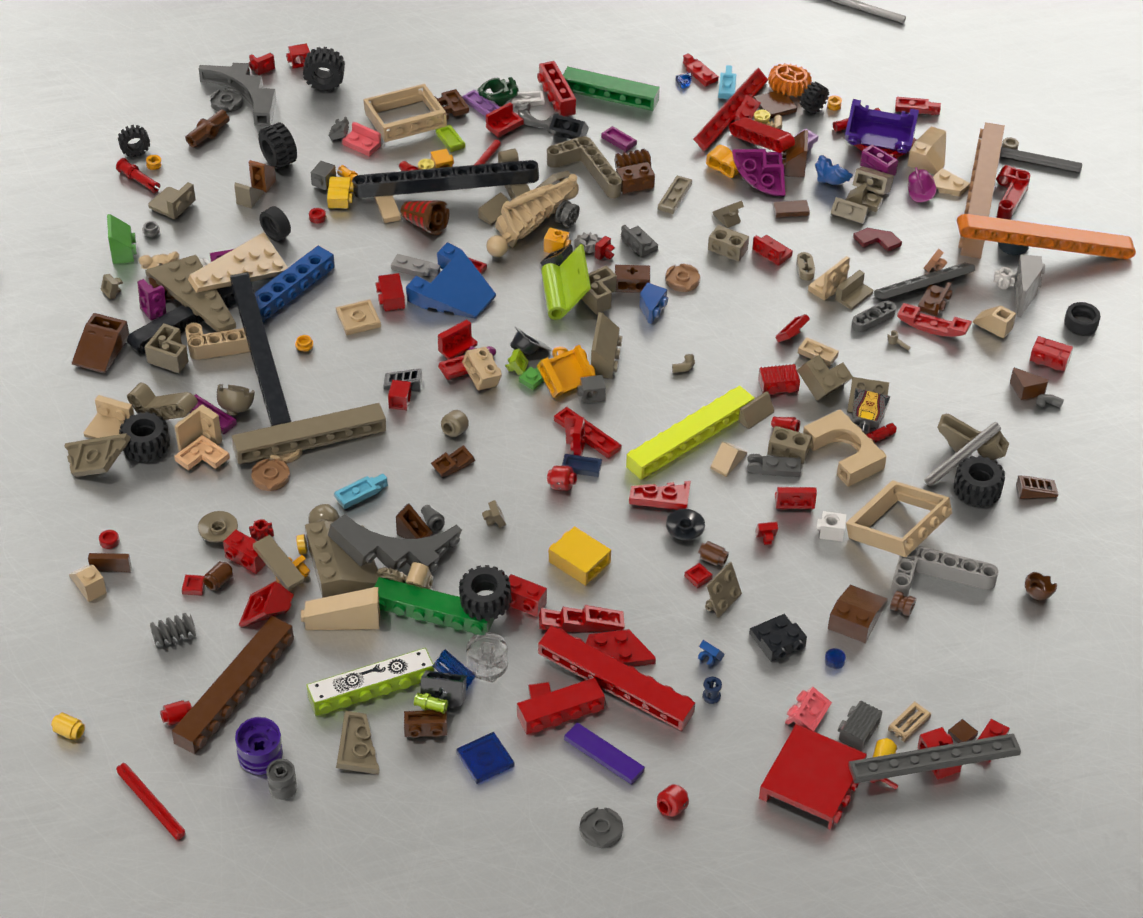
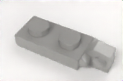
M397 254L391 263L393 271L422 278L428 275L436 277L440 273V265L401 254Z

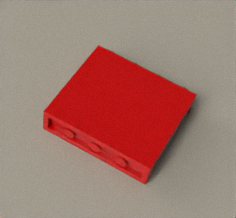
M796 724L760 786L759 799L767 802L770 796L829 821L828 829L831 830L834 823H839L843 814L842 808H847L851 799V791L855 792L859 783H854L848 767L849 761L866 759L867 754Z

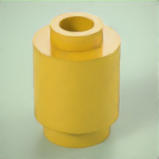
M63 712L55 715L51 722L53 732L71 740L80 739L85 731V724L81 720Z
M880 739L876 742L873 757L896 754L897 745L891 739Z

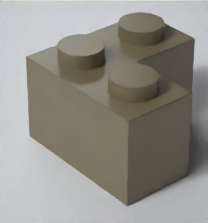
M607 265L588 273L591 289L581 298L596 315L611 308L612 293L616 292L617 275Z
M163 323L145 346L147 363L180 373L189 362L187 347L182 344L180 329Z
M820 355L807 361L797 370L817 401L844 386L853 378L844 362L829 370Z

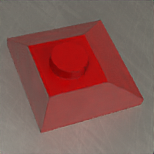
M277 581L250 594L239 626L242 628L267 620L271 616L276 617L286 613L291 608L294 594Z

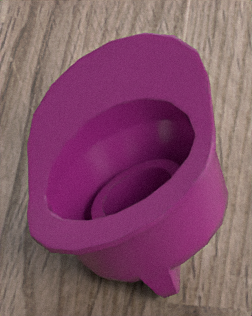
M915 167V171L908 177V190L912 200L922 203L931 200L936 194L934 178L925 169Z

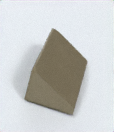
M500 192L479 207L478 218L489 225H493L497 218L502 215L501 208L503 204L509 200Z
M768 392L761 394L740 408L739 423L747 429H750L774 413V407Z

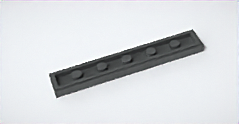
M964 262L874 290V296L886 299L974 272L975 266Z

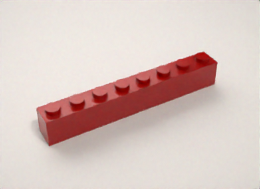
M551 625L538 643L539 655L586 680L595 677L600 688L681 732L695 712L696 702L689 696L675 692L672 687L660 684L651 676H645L638 672L636 668L621 663L616 657H610L599 648L591 647L582 639L567 634L562 628H556Z

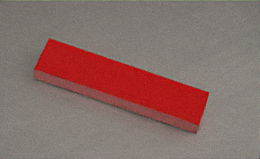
M565 407L554 415V421L565 428L566 415L581 416L570 408ZM584 419L586 444L608 459L621 450L622 445Z

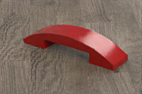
M903 303L897 313V317L908 325L939 336L956 337L966 335L972 324V321L954 317L952 321L926 315L920 313V307Z

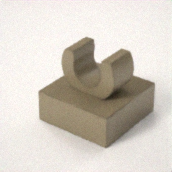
M104 274L100 290L109 299H115L116 294L121 292L118 285L123 284V281L120 278H113L111 274Z
M495 500L489 502L490 510L482 513L487 525H493L495 522L499 528L507 525Z

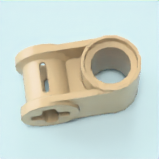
M413 562L406 583L431 589L433 575L426 565Z

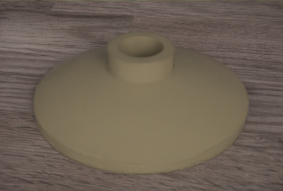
M225 511L208 513L198 523L200 536L210 542H223L235 529H238L237 519L231 513Z

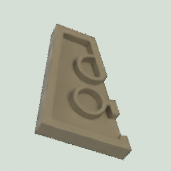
M345 711L336 768L379 775L380 769L375 757L376 752L371 740L367 715Z

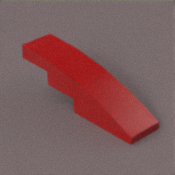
M585 605L583 609L563 606L561 611L541 608L539 611V629L548 630L552 625L556 628H562L566 632L579 633L624 630V612Z

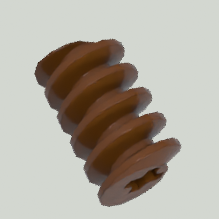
M641 149V151L635 150L634 152L629 151L628 154L626 152L622 154L617 153L614 158L616 169L648 162L650 166L652 165L650 153L646 149Z

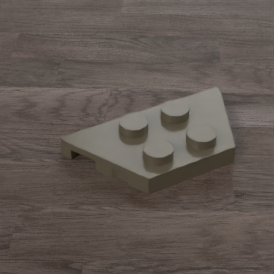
M125 433L65 443L64 446L69 454L67 459L70 463L71 474L75 477L108 472L131 437Z

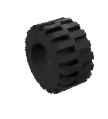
M317 47L316 50L312 49L311 53L308 52L304 62L303 78L307 80L306 83L311 85V88H317L318 91H328V89L332 91L343 82L345 61H343L342 55L339 56L340 53L338 51L335 52L334 49H327V47ZM319 68H327V69H329V70H328V71H324V70H321V69H319Z
M278 122L259 131L260 149L264 158L272 167L279 169L296 161L297 147L294 138L283 123Z
M139 412L137 415L129 416V419L126 418L124 423L120 425L119 434L127 433L131 437L123 449L124 454L129 456V459H136L137 462L157 460V457L161 458L163 453L168 451V447H170L168 426L162 416H157L156 413Z
M970 456V459H963V462L959 463L953 485L955 494L959 495L958 498L960 500H965L964 503H970L972 506L980 505V507H985L986 504L990 506L993 502L996 503L998 498L1001 497L1005 481L1003 467L997 465V461H992L989 457Z
M480 565L476 566V569H469V573H465L463 579H460L459 582L460 602L463 611L466 614L469 613V617L472 619L476 617L479 621L482 619L490 621V618L495 620L498 618V615L503 616L505 610L510 608L512 600L509 577L505 575L502 569L498 571V567L495 566L490 568V565H485V567ZM485 590L493 592L492 594L485 596L477 594Z

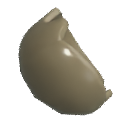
M329 504L316 506L310 511L308 516L309 524L320 521L334 522L340 518L337 510Z

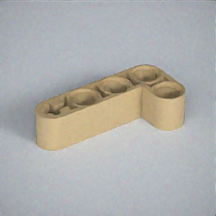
M198 323L188 324L185 328L189 355L192 359L200 360L250 352L244 328L203 334L202 327Z

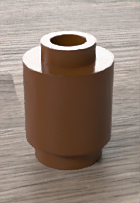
M707 541L706 544L702 543L698 551L700 559L715 566L720 565L723 567L729 556L726 548Z
M219 561L205 574L203 582L206 587L214 591L223 586L233 576L232 567L227 562Z

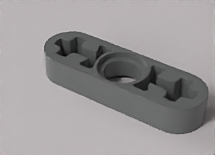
M883 301L855 315L852 319V329L857 332H864L894 317L896 311L895 303ZM870 315H876L878 318H872Z

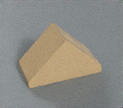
M722 442L710 469L727 477L747 455V451L731 443Z

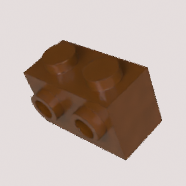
M648 162L616 169L617 174L622 180V194L654 188L655 173Z

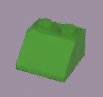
M107 214L108 241L112 263L134 262V255H137L136 244H133L136 243L135 233H132L130 225L111 214Z

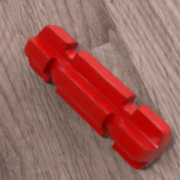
M889 423L866 434V436L871 438L873 442H877L896 433L897 427L894 423Z

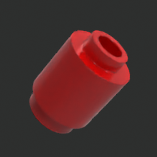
M184 700L163 705V710L160 711L162 722H167L168 726L178 724L192 708L190 701L184 702Z

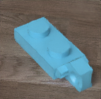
M726 65V72L720 73L718 98L729 99L735 93L737 74L732 73L731 65Z
M384 474L374 478L366 476L335 491L334 496L340 505L346 509L379 493L383 488L387 487V477Z

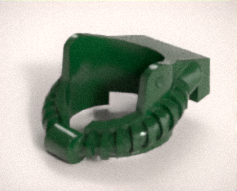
M509 77L508 82L505 79L500 80V78L489 79L477 91L479 96L494 101L499 107H502L507 101L518 96L517 92L519 90L516 81ZM490 88L492 93H487L486 90Z

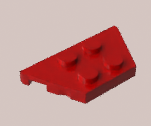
M630 629L588 635L586 644L599 648L610 657H616L627 666L636 667L656 664V657Z

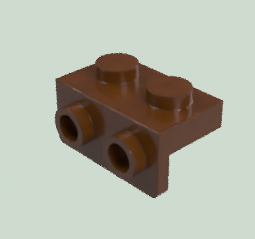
M434 710L404 711L405 737H438L447 735V710L445 714Z

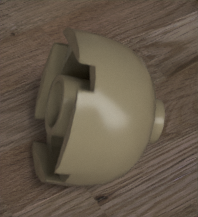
M219 384L217 387V402L222 409L227 410V414L238 415V412H245L251 407L255 391L249 392V388L236 385H228V388H223V384Z

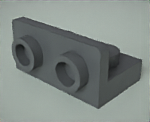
M626 225L621 227L622 241L627 243L641 258L658 250L659 244L639 226L631 229Z

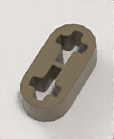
M808 252L799 253L796 261L798 275L802 280L810 281L815 275L813 257Z

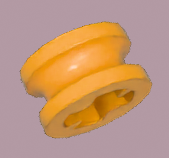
M836 95L830 96L827 100V108L832 111L840 110L842 98Z
M158 155L148 156L146 158L147 168L149 170L159 169L162 165L161 157Z

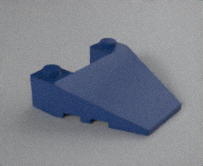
M447 242L437 252L438 265L443 270L431 283L415 276L406 286L407 301L423 309H428L429 307L443 313L445 310L454 312V315L476 319L496 297V293L463 250Z

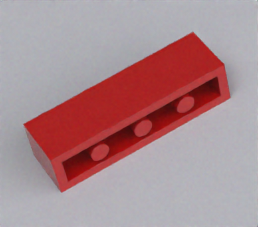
M594 677L518 702L517 717L526 735L533 732L537 733L542 729L558 726L563 722L572 719L576 720L581 716L599 712L604 709L605 695Z

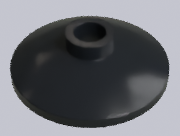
M679 509L673 511L667 517L666 528L672 536L678 539L691 540L699 537L704 532L705 520L701 514L694 510Z

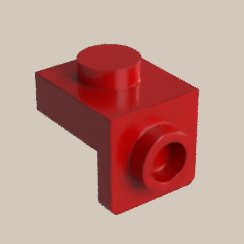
M271 52L258 58L253 54L249 55V67L258 75L275 69L274 55Z

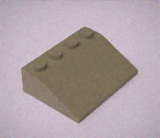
M320 521L305 524L306 541L322 598L369 589L375 586L379 578L377 576L378 570L375 560L371 563H365L360 567L328 536L330 524L333 522Z

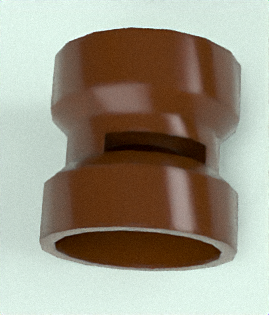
M897 590L892 598L890 609L894 611L900 610L903 615L909 617L914 609L916 598L904 596L903 592Z

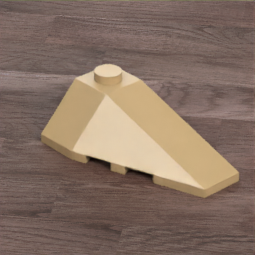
M931 126L924 132L910 149L907 166L925 169L934 175L944 168L946 131Z

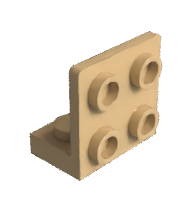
M846 256L808 285V291L824 301L828 297L833 296L837 286L848 279L850 258Z
M98 395L95 399L97 414L83 434L91 439L119 435L120 425L124 423L126 418L129 419V416L134 415L132 404Z
M204 405L193 410L175 425L179 451H182L201 435L217 445L222 442L219 415Z

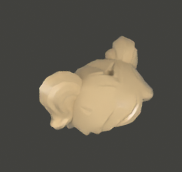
M174 251L168 255L160 254L152 257L143 255L139 258V263L142 269H150L179 260L180 254Z

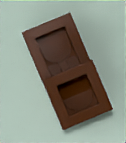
M462 445L450 455L445 452L431 462V465L441 477H444L467 467L476 460L467 448Z

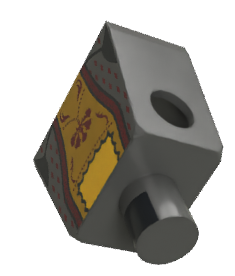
M855 388L852 422L859 425L865 435L869 433L870 428H879L889 406L890 396Z

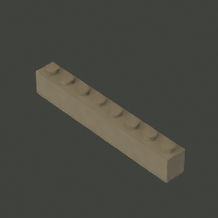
M380 403L235 434L232 435V447L239 465L270 458L271 455L279 456L292 453L300 448L305 450L385 432L386 417Z

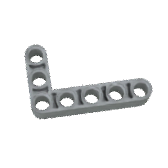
M918 545L907 557L899 556L892 581L891 594L894 596L898 590L903 592L904 596H908L915 572L984 590H991L996 585L999 570L991 563Z

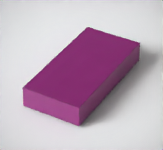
M614 126L601 133L602 139L624 152L637 145L636 139Z

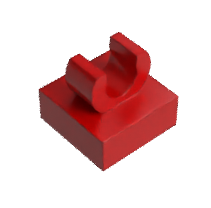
M604 236L595 244L596 259L601 260L604 257L611 259L615 255L612 253L615 247L611 245V238Z
M758 523L755 530L756 538L763 537L764 545H771L774 540L773 536H776L778 531V523Z

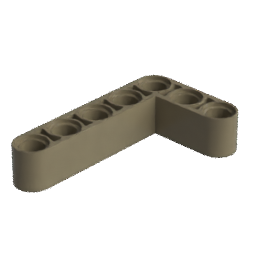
M589 137L575 138L547 148V165L549 167L557 168L581 161L609 198L615 199L621 196L622 180Z

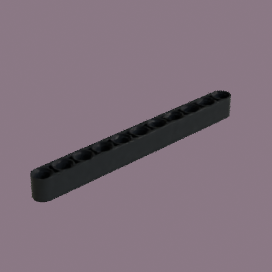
M534 160L364 174L355 176L352 179V184L356 197L367 198L535 183L539 180L538 163Z
M244 272L230 275L231 286L271 426L289 423L291 418L249 273Z

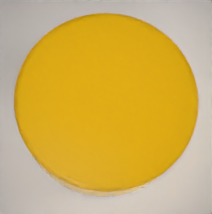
M305 534L297 535L296 542L299 554H308Z

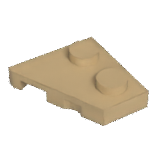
M943 168L933 176L939 193L961 196L970 186L969 182Z

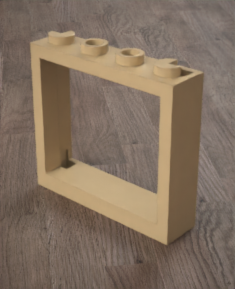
M425 84L363 99L365 114L375 129L381 134L384 142L447 126L446 111ZM421 101L431 111L430 113L384 124L377 114L378 112Z
M892 480L846 522L849 539L907 557L952 514L950 498ZM897 501L930 510L903 538L869 528Z

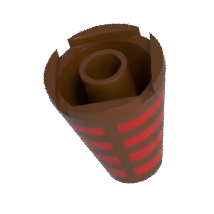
M440 200L405 202L400 209L401 216L433 235H439L442 233L440 232L442 229H446L450 216L449 209L445 206L447 203Z

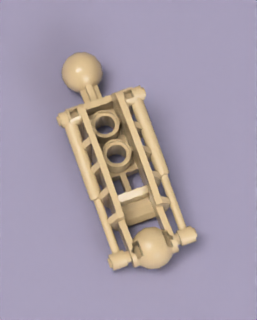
M570 174L568 178L561 180L560 183L538 187L523 193L510 202L506 201L501 208L502 215L497 218L495 228L501 235H494L489 238L486 244L488 253L493 257L503 256L508 251V245L513 248L519 238L526 237L546 217L549 218L551 214L555 213L562 201L575 198L579 192L577 176Z

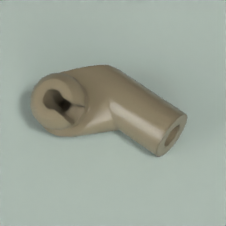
M686 354L683 363L672 364V373L689 371L695 364L694 355Z

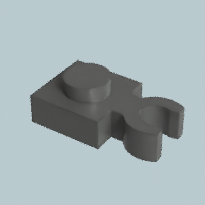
M344 117L342 121L336 119V124L331 127L328 135L331 141L346 137L349 130L347 117Z

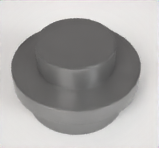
M148 221L143 225L142 231L145 236L154 237L159 234L160 227L156 222Z

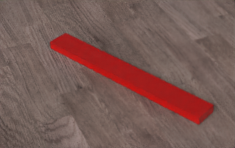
M759 67L754 70L693 138L703 151L731 123L746 95L753 98L768 81V78Z

